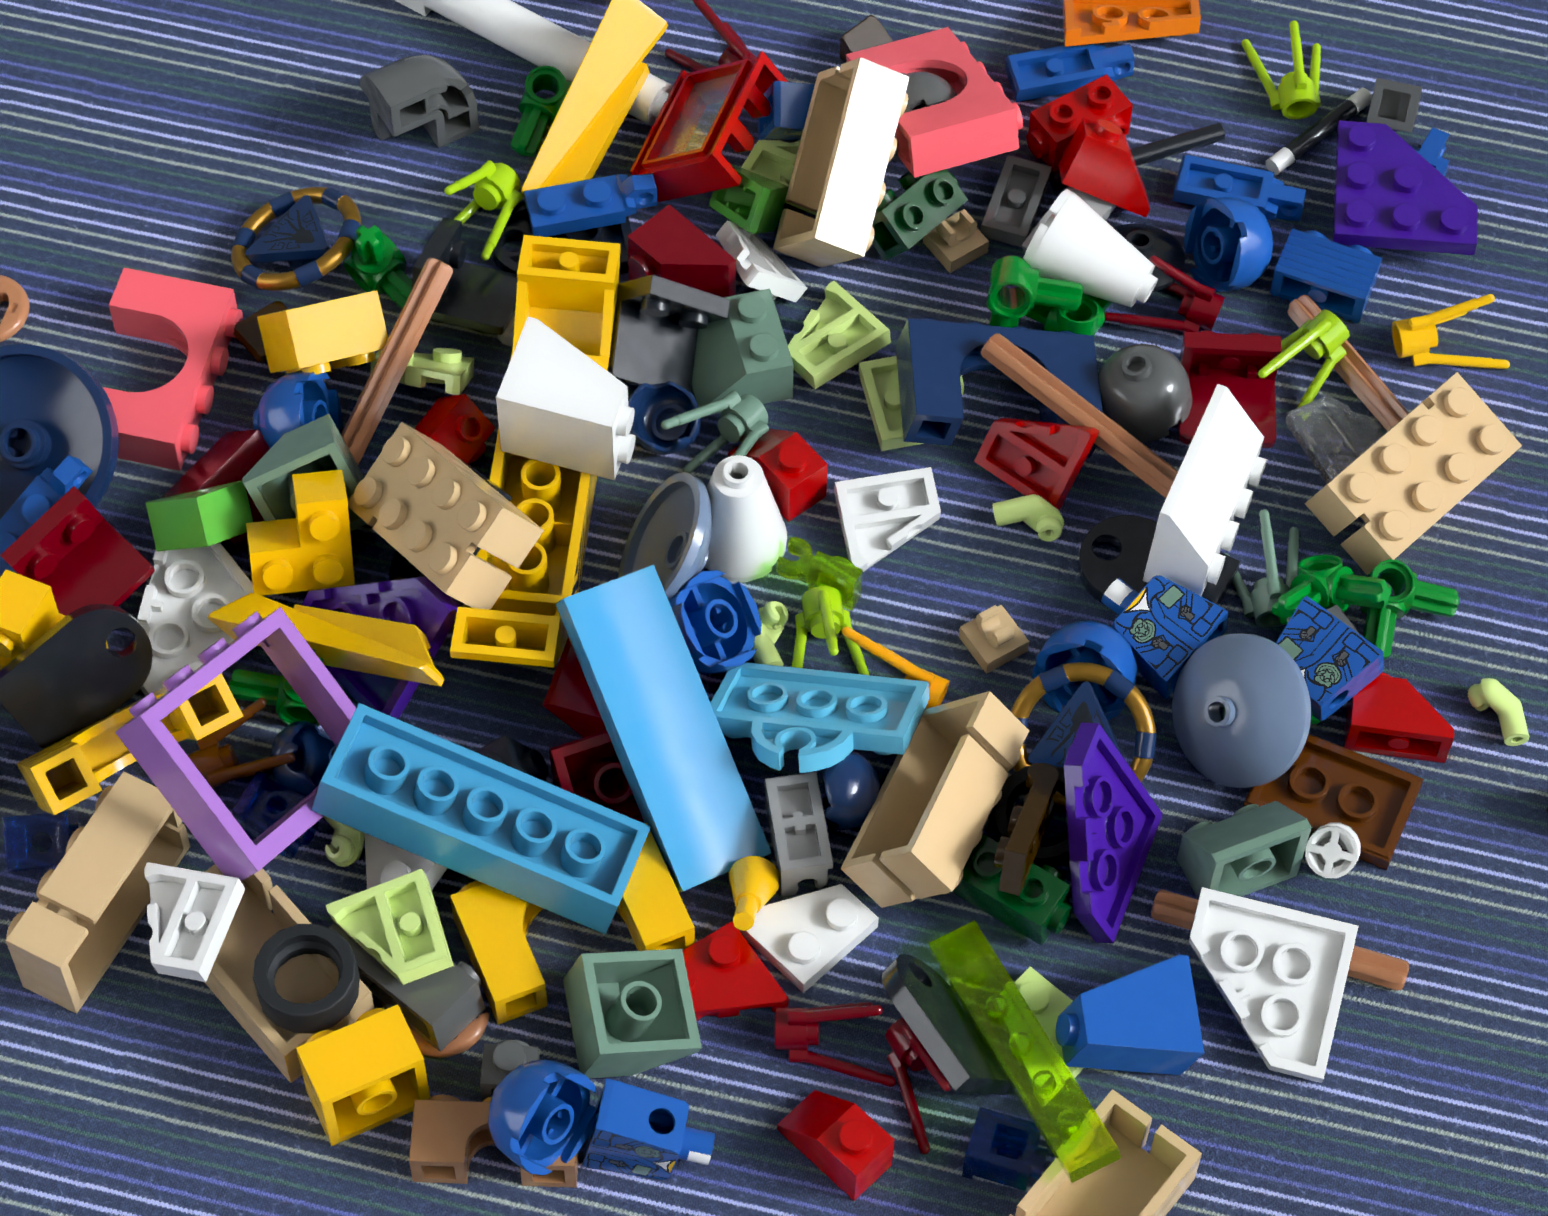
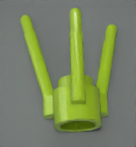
M1293 20L1289 23L1294 71L1285 74L1281 78L1278 89H1276L1256 50L1248 39H1243L1241 45L1269 96L1271 109H1281L1283 116L1288 119H1303L1314 114L1317 108L1321 106L1319 96L1320 44L1315 43L1312 46L1310 76L1308 77L1304 72L1298 22Z
M488 160L480 169L455 181L444 189L445 194L449 196L475 183L473 191L474 200L454 218V220L462 221V225L480 207L488 211L502 208L481 253L483 260L490 258L513 209L523 199V195L518 192L521 183L516 172L506 164L493 163L491 160Z
M1323 309L1312 320H1307L1297 331L1281 340L1282 352L1258 372L1260 378H1266L1301 350H1304L1316 360H1319L1322 356L1326 357V360L1292 415L1294 420L1302 418L1335 364L1347 354L1341 345L1349 338V331L1335 314L1326 309Z
M818 586L809 589L803 594V612L795 615L796 638L792 667L803 668L807 632L811 631V634L816 638L826 639L829 654L836 656L839 652L837 634L846 626L853 629L850 612L843 609L841 594L834 587ZM844 636L858 673L869 675L860 646Z

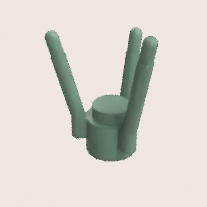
M732 391L721 400L662 421L661 427L667 430L722 411L717 423L721 435L683 467V472L691 474L728 442H742L733 456H746L755 442L769 431L767 425L768 414L764 405L752 395L744 394L739 396L736 391Z
M1263 509L1260 511L1259 516L1267 577L1261 578L1254 583V590L1251 592V595L1239 571L1235 574L1232 584L1242 602L1245 618L1254 617L1255 623L1261 627H1279L1285 624L1280 622L1279 616L1273 615L1272 605L1278 601L1280 596L1290 590V584L1297 576L1299 530L1297 527H1291L1289 530L1286 584H1284L1283 579L1278 577L1269 512Z

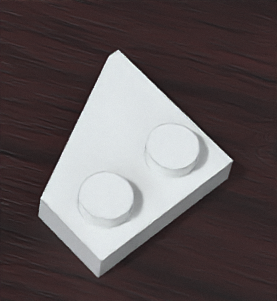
M728 220L717 232L716 236L724 250L736 259V270L747 286L758 290L770 288L773 300L778 296L793 302H797L807 290V287L757 234L747 232Z

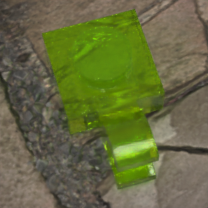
M790 537L788 552L800 557V559L789 561L779 556L777 560V573L784 578L796 579L807 583L808 590L818 586L834 587L841 594L843 607L853 611L861 597L863 570L856 567L848 559L840 556L832 557L820 551H817L815 556H813L811 546L805 540L798 537Z

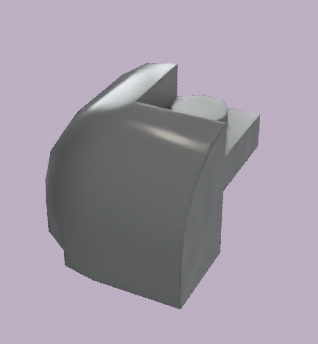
M430 55L408 56L364 74L360 78V87L369 99L372 129L380 141L391 136L396 137L423 125L437 147L440 148L479 131L477 101L473 91L460 72L444 59Z

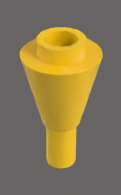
M743 857L737 860L729 871V883L736 907L733 924L737 929L742 931L751 929L754 925L756 913L760 911L779 889V871L772 862L763 857Z

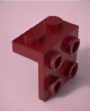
M1208 330L1199 332L1184 331L1179 361L1188 374L1193 403L1188 418L1182 425L1181 420L1178 421L1179 440L1182 443L1191 444L1217 384H1220L1229 389L1264 436L1261 448L1267 449L1274 446L1277 437L1275 393L1277 370L1273 371L1266 378H1260L1258 372L1282 352L1281 336H1266L1260 333L1226 334Z

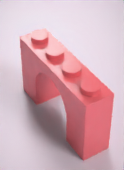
M949 27L846 54L847 62L861 57L898 73L929 72L945 79L957 93V96L945 102L906 112L899 118L895 132L897 153L899 159L914 178L1019 149L1018 130L1023 128V118L1016 102L1011 103L1004 94L1001 84L998 81L994 82L990 78L984 64L981 61L977 62L970 54L967 44L964 41L960 42Z
M123 268L109 303L115 333L169 344L183 352L187 359L179 374L159 388L145 392H126L103 387L112 404L117 420L119 435L118 458L181 471L187 453L193 454L196 450L199 440L198 424L202 414L208 415L214 399L213 385L217 375L223 376L226 371L229 357L228 345L231 337L236 338L233 335L234 327L243 321V312L237 309L234 289Z

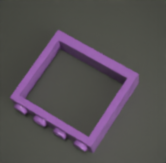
M281 607L265 618H262L256 611L232 629L237 636L234 641L228 644L222 637L201 652L197 657L203 665L193 671L187 664L166 679L162 684L168 692L159 699L151 692L128 709L134 718L115 732L222 874L239 878L240 881L261 870L323 817V815L311 810L318 787L252 841L161 720L251 649L260 644L336 747H338L356 707Z

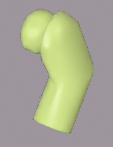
M1031 494L992 504L998 527L1023 521L1038 533V538L1046 542L1055 541L1062 534L1064 526L1063 516L1056 507L1039 495Z
M770 601L764 607L758 609L762 626L761 634L755 636L752 650L756 648L757 650L753 659L757 664L783 666V661L775 647V643L784 630V624L788 621L789 613L782 603Z
M1482 678L1480 684L1470 686L1468 698L1472 707H1475L1478 711L1491 707L1496 712L1506 745L1518 746L1529 740L1522 703L1498 680L1492 678Z
M323 816L334 829L331 844H326L325 846L327 858L337 866L346 867L352 865L362 854L365 833Z

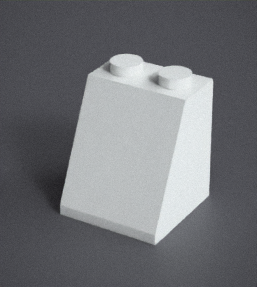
M527 317L496 396L501 451L615 480L621 463L628 464L630 462L636 440L635 435L629 434L634 420L635 409L628 407V386L540 320Z

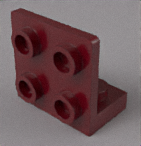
M75 486L0 555L17 574L51 586L58 612L65 616L76 609L93 604H107L118 607L155 571L154 567L101 516Z

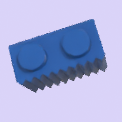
M1292 228L1276 264L1270 294L1273 297L1279 296L1282 300L1288 299L1290 302L1302 295H1308L1321 310H1329L1337 317L1342 316L1345 321L1351 319L1354 324L1359 323L1376 283L1382 257L1373 255L1370 250L1360 245L1345 246L1330 241L1317 231L1309 230L1302 232Z

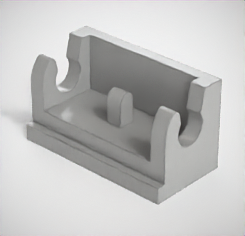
M817 772L765 779V807L775 864L780 874L779 887L781 897L796 895L799 888L798 882L805 879H814L816 888H823L828 882V869L833 868V859Z

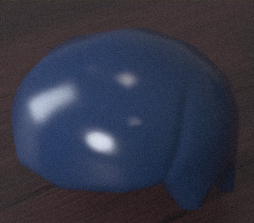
M672 381L652 385L643 383L629 396L628 407L635 409L630 434L636 436L635 442L644 450L654 454L668 455L685 450L696 440L701 429V418L667 430L661 427L662 421L699 407L694 395L680 385H676Z
M305 720L293 722L279 732L272 743L270 757L289 752L295 755L294 762L272 768V771L280 789L298 799H304L319 786L332 759L331 752L336 746L329 737L320 733L316 724Z
M852 751L844 760L830 768H826L824 772L826 795L831 804L824 811L825 820L833 822L831 825H828L829 831L849 830L862 826L881 789L878 774L874 767L860 753Z

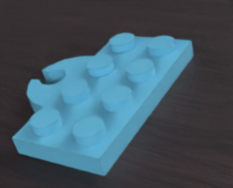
M745 662L741 666L727 671L710 703L723 735L729 738H751L752 750L757 759L779 771L785 765L784 753L789 750L799 749V773H806L834 766L844 760L853 749L873 751L879 755H904L930 696L929 682Z

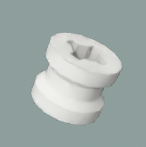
M1330 822L1320 826L1310 836L1305 849V857L1309 867L1316 874L1324 878H1339L1346 875L1357 863L1361 854V843L1357 834L1349 826Z

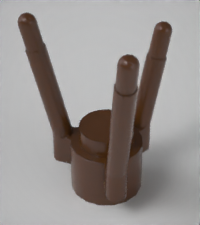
M259 698L247 708L241 710L244 717L198 740L197 743L200 750L188 754L190 760L212 788L235 779L272 771V768L294 762L295 755L289 752L239 764L233 747L230 744L224 746L219 744V741L264 708L267 704L265 698Z

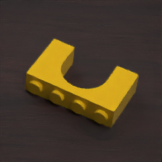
M221 673L161 721L177 742L186 739L198 741L244 716ZM163 687L153 692V694L159 699L168 691ZM138 701L16 763L41 810L56 815L102 791L99 785L101 781L136 762V759L115 732L134 718L128 709Z
M649 830L616 911L626 923L638 951L682 949L683 951L695 943V927ZM479 881L471 882L462 887L459 892L450 895L454 922L475 972L481 979V986L497 1024H502L547 1007L545 981L526 940V934L531 922L543 908Z

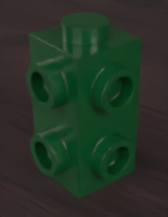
M947 169L916 178L908 171L898 179L902 186L895 193L891 189L885 191L881 204L876 208L872 224L875 232L872 245L884 261L909 250L968 201L960 189L957 179Z
M983 834L980 842L973 848L962 870L963 878L953 890V893L1042 946L1050 932L1059 934L1071 916L1073 907L1070 906L1069 884L1066 883L1065 877L1050 865L1041 863L1037 866L1033 863L1020 896L999 891L1002 869L994 867V860L1001 838L996 837L993 840Z

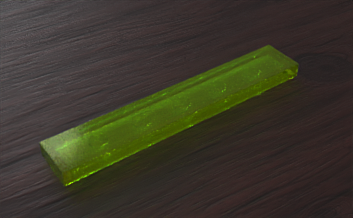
M975 920L928 943L931 955L1071 1183L1121 1159L1118 1146Z

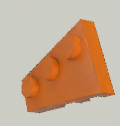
M1063 0L1064 46L1199 33L1201 20L1199 0Z

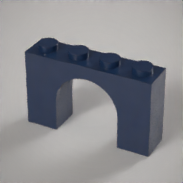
M908 318L896 344L904 442L951 446L964 419L960 376L977 370L1001 372L981 355L984 344L995 333L1004 336L1103 413L1094 335L1074 334L1070 331L1031 330L1019 326L1012 328L989 326L977 322L958 323L937 321L932 318ZM1035 398L1041 422L1070 425ZM1093 444L1087 458H1091L1097 447L1096 444Z

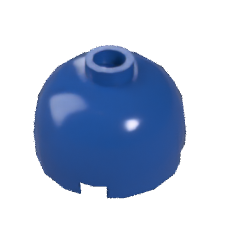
M1219 197L1206 199L1207 202L1204 205H1196L1191 210L1185 225V254L1193 253V260L1197 268H1189L1192 277L1197 282L1215 289L1214 293L1250 286L1266 272L1272 257L1274 241L1265 215L1255 205L1239 198Z
M297 371L288 373L269 384L260 399L259 406L253 414L254 430L258 429L261 432L269 448L285 433L327 414H330L340 434L342 433L340 398L336 389L327 390L326 384L322 380L331 379L327 373L315 375V372Z
M718 570L702 571L696 574L669 600L697 672L704 675L730 671L744 664L754 656L757 648L752 650L755 636L761 634L762 623L757 604L747 588L739 581L732 584L726 578L720 577L726 573Z
M1076 621L1054 631L1047 639L1036 657V664L1032 672V679H1034L1040 673L1061 664L1093 663L1116 670L1135 684L1137 663L1131 645L1119 632L1106 624L1095 621ZM1084 681L1071 682L1044 694L1042 698L1052 709L1060 713L1062 705L1066 706ZM1090 682L1107 720L1118 716L1126 703L1102 685Z
M532 1060L519 1065L496 1086L490 1102L488 1126L496 1147L514 1164L530 1174L546 1175L553 1172L546 1167L552 1165L559 1156H561V1161L564 1163L569 1162L587 1140L596 1119L597 1108L589 1104V1090L596 1093L595 1084L583 1073L557 1061Z

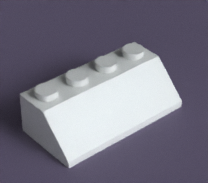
M1217 384L1160 511L1143 577L1144 582L1148 583L1154 576L1160 575L1199 596H1202L1207 582L1216 585L1226 556L1220 554L1221 549L1231 551L1240 523L1234 522L1235 516L1242 519L1245 518L1253 496V491L1247 488L1249 485L1255 487L1259 485L1267 459L1259 457L1264 436L1226 386Z

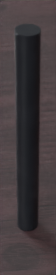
M1216 123L1131 148V152L1136 166L1223 141L1225 139V132L1222 125ZM1060 170L1051 172L1050 184L1053 190L1068 187L1062 184Z

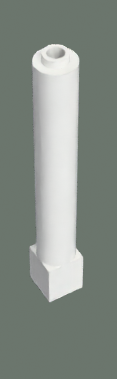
M395 0L423 16H426L432 10L539 67L551 66L560 70L565 79L571 82L591 42L511 0ZM649 73L628 114L649 125H653L673 86Z

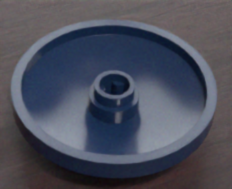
M29 344L1 346L0 519L37 475L40 476L47 467L54 471L68 455L79 458L93 470L78 490L96 507L112 480L119 449L117 420L107 393L99 381L83 365L60 352Z

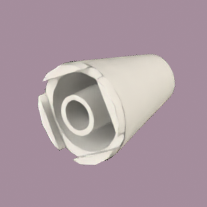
M1068 189L1061 192L1049 209L1057 215L1052 214L1045 224L1040 223L1023 259L1031 268L1039 269V277L1080 283L1084 294L1132 307L1137 300L1145 303L1158 281V278L1152 275L1155 265L1077 194Z
M730 456L717 464L706 488L711 501L712 534L708 559L704 567L710 571L718 570L726 573L720 577L726 578L730 582L739 581L740 583H746L766 576L772 571V566L780 557L782 559L786 552L787 530L760 465L755 460L746 456Z

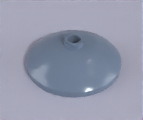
M686 472L677 473L665 480L653 492L640 511L630 531L622 554L618 578L654 564L669 601L687 581L701 572L709 554L712 515L711 501L706 486L700 478Z
M1245 633L1228 634L1214 638L1202 645L1190 656L1183 666L1174 688L1172 719L1175 734L1182 751L1190 763L1202 775L1220 785L1228 787H1256L1280 777L1299 757L1309 734L1311 701L1301 670L1283 648L1262 636ZM1221 704L1224 705L1226 710V715L1223 720L1221 719L1219 712Z

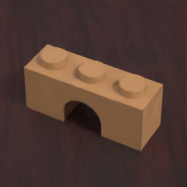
M435 1095L428 1100H414L409 1155L413 1182L468 1184L469 1165L473 1156L483 1147L495 1144L488 1126L492 1097L484 1099L483 1102L460 1101L458 1098L450 1095ZM579 1151L567 1163L561 1161V1156H559L552 1165L546 1167L553 1171L546 1175L530 1174L520 1168L522 1186L577 1188Z

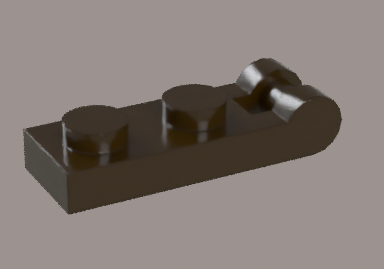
M1035 763L1028 768L1026 786L1030 792L1026 793L1023 797L1022 806L1015 804L1007 835L1011 837H1001L995 855L994 867L1002 869L999 891L1020 896L1052 817L1053 796L1057 788L1059 776L1058 770L1050 764Z

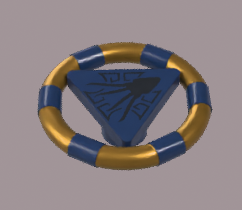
M327 187L302 188L289 191L269 200V202L256 210L238 230L231 247L233 268L243 282L259 290H289L303 287L323 278L335 269L355 247V241L358 239L356 230L361 226L359 209L347 194ZM314 204L326 205L341 212L343 216V225L337 241L331 248L329 247ZM282 216L254 242L256 235L274 218ZM287 261L292 271L267 273L251 265V263Z
M1084 662L1061 664L1040 673L1021 691L1011 709V713L1028 729V717L1035 704L1044 694L1071 682L1084 681L1030 755L1027 753L1026 737L1020 749V759L1013 767L1015 772L1024 767L1031 766L1032 763H1047L1052 766L1064 767L1067 750L1074 741L1080 723H1099L1123 756L1090 683L1093 682L1102 685L1124 701L1130 709L1137 728L1134 758L1130 768L1139 781H1143L1154 759L1157 736L1156 727L1146 699L1135 684L1116 670L1099 664ZM1055 791L1053 796L1054 806L1067 810L1065 796Z

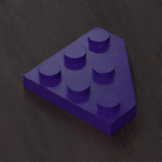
M1339 120L1336 142L1333 242L1346 246L1360 245L1372 248L1463 255L1475 254L1477 247L1478 206L1386 124Z
M426 576L308 591L301 604L303 606L416 625L426 634L431 646L428 651L432 661L455 623L457 608L461 607L451 596L441 591ZM324 665L358 703L396 719L400 718L419 685L418 682Z
M1080 723L1074 741L1067 750L1064 763L1073 913L1095 942L1113 944L1163 813L1099 723Z

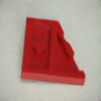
M1000 418L993 421L974 462L1023 495H1039L1060 510L1100 431L1094 427Z
M732 921L683 950L696 1021L704 1016H715L718 1018L740 1016V1010L771 1007L772 1012H776L777 1007H788V996Z

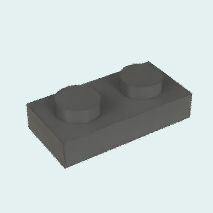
M1007 155L981 224V233L986 238L1022 247L1023 242L1033 228L1051 178L1052 166Z

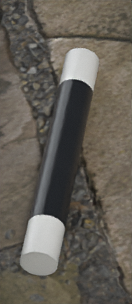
M1360 88L1267 159L1265 162L1267 169L1274 172V175L1281 173L1337 130L1339 120L1348 121L1371 104L1372 94L1366 88Z

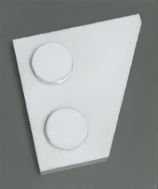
M931 467L838 481L834 485V493L852 576L860 575L940 518L941 509Z
M147 862L144 874L150 888L151 904L147 905L148 924L152 928V937L149 940L151 964L159 974L206 982L241 901L245 887L239 878Z
M839 884L765 905L756 913L753 927L746 931H739L756 950L804 993L878 927L879 918L846 887Z

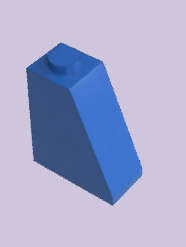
M1174 956L1081 993L1058 1016L1056 1023V1040L1062 1046L1064 1066L1169 1075L1183 1074L1204 1054L1189 956Z

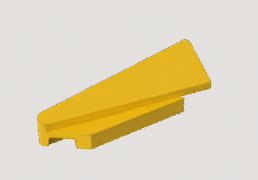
M611 0L521 189L523 197L524 191L593 178L650 73L647 64L642 63V61L668 27L667 22L641 1Z
M249 593L211 612L207 617L235 640L237 636L232 629L257 611L262 618H265L281 607L309 646L315 649V654L323 659L324 665L442 687L444 682L442 674L435 668L428 649L431 646L426 634L416 625L297 604L294 605V608H291L255 593Z

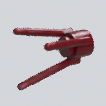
M692 0L729 46L720 56L719 65L757 58L746 47L731 26L719 19L705 0ZM666 49L664 52L666 57L692 71L709 68L672 49Z
M1153 255L1149 258V261L1156 268L1185 286L1182 287L1173 283L1164 288V290L1183 298L1177 314L1186 317L1185 321L1104 312L1105 321L1182 332H1198L1199 328L1211 331L1225 297L1214 293L1215 289L1197 282L1171 264Z
M860 1002L814 1008H776L775 1049L789 1050V1062L809 1063L889 1087H893L896 1084V1079L893 1076L808 1051L809 1045L819 1046L820 1022L879 1016L883 1012L880 1005H873L871 1002Z
M901 1018L893 1023L886 1032V1040L893 1050L887 1056V1060L896 1074L919 1150L922 1154L926 1155L930 1152V1146L907 1068L910 1067L912 1071H920L927 1068L943 1091H950L952 1086L904 1018Z

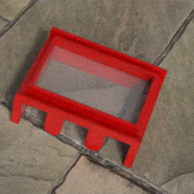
M760 51L757 58L750 60L744 59L690 73L681 70L630 173L632 175L653 174L657 188V202L739 186L743 178L721 152L726 142L737 153L753 149L754 138L738 119L743 107L752 118L768 116L771 112V106L763 94L774 81H788L763 51Z

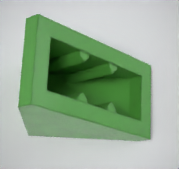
M731 164L743 178L740 185L713 191L708 206L747 232L759 234L775 231L785 204L789 186Z
M243 480L145 502L157 551L208 547L246 533V523L253 522Z

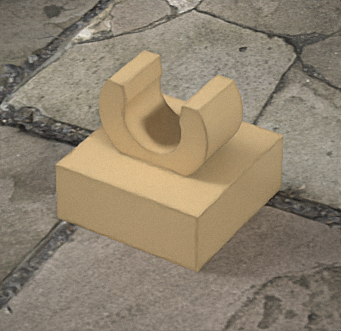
M965 209L946 218L923 237V243L949 273L988 253L989 241L979 231L977 222Z
M994 605L977 614L975 619L959 628L960 640L986 674L1028 652L1029 640L1002 605L998 607Z

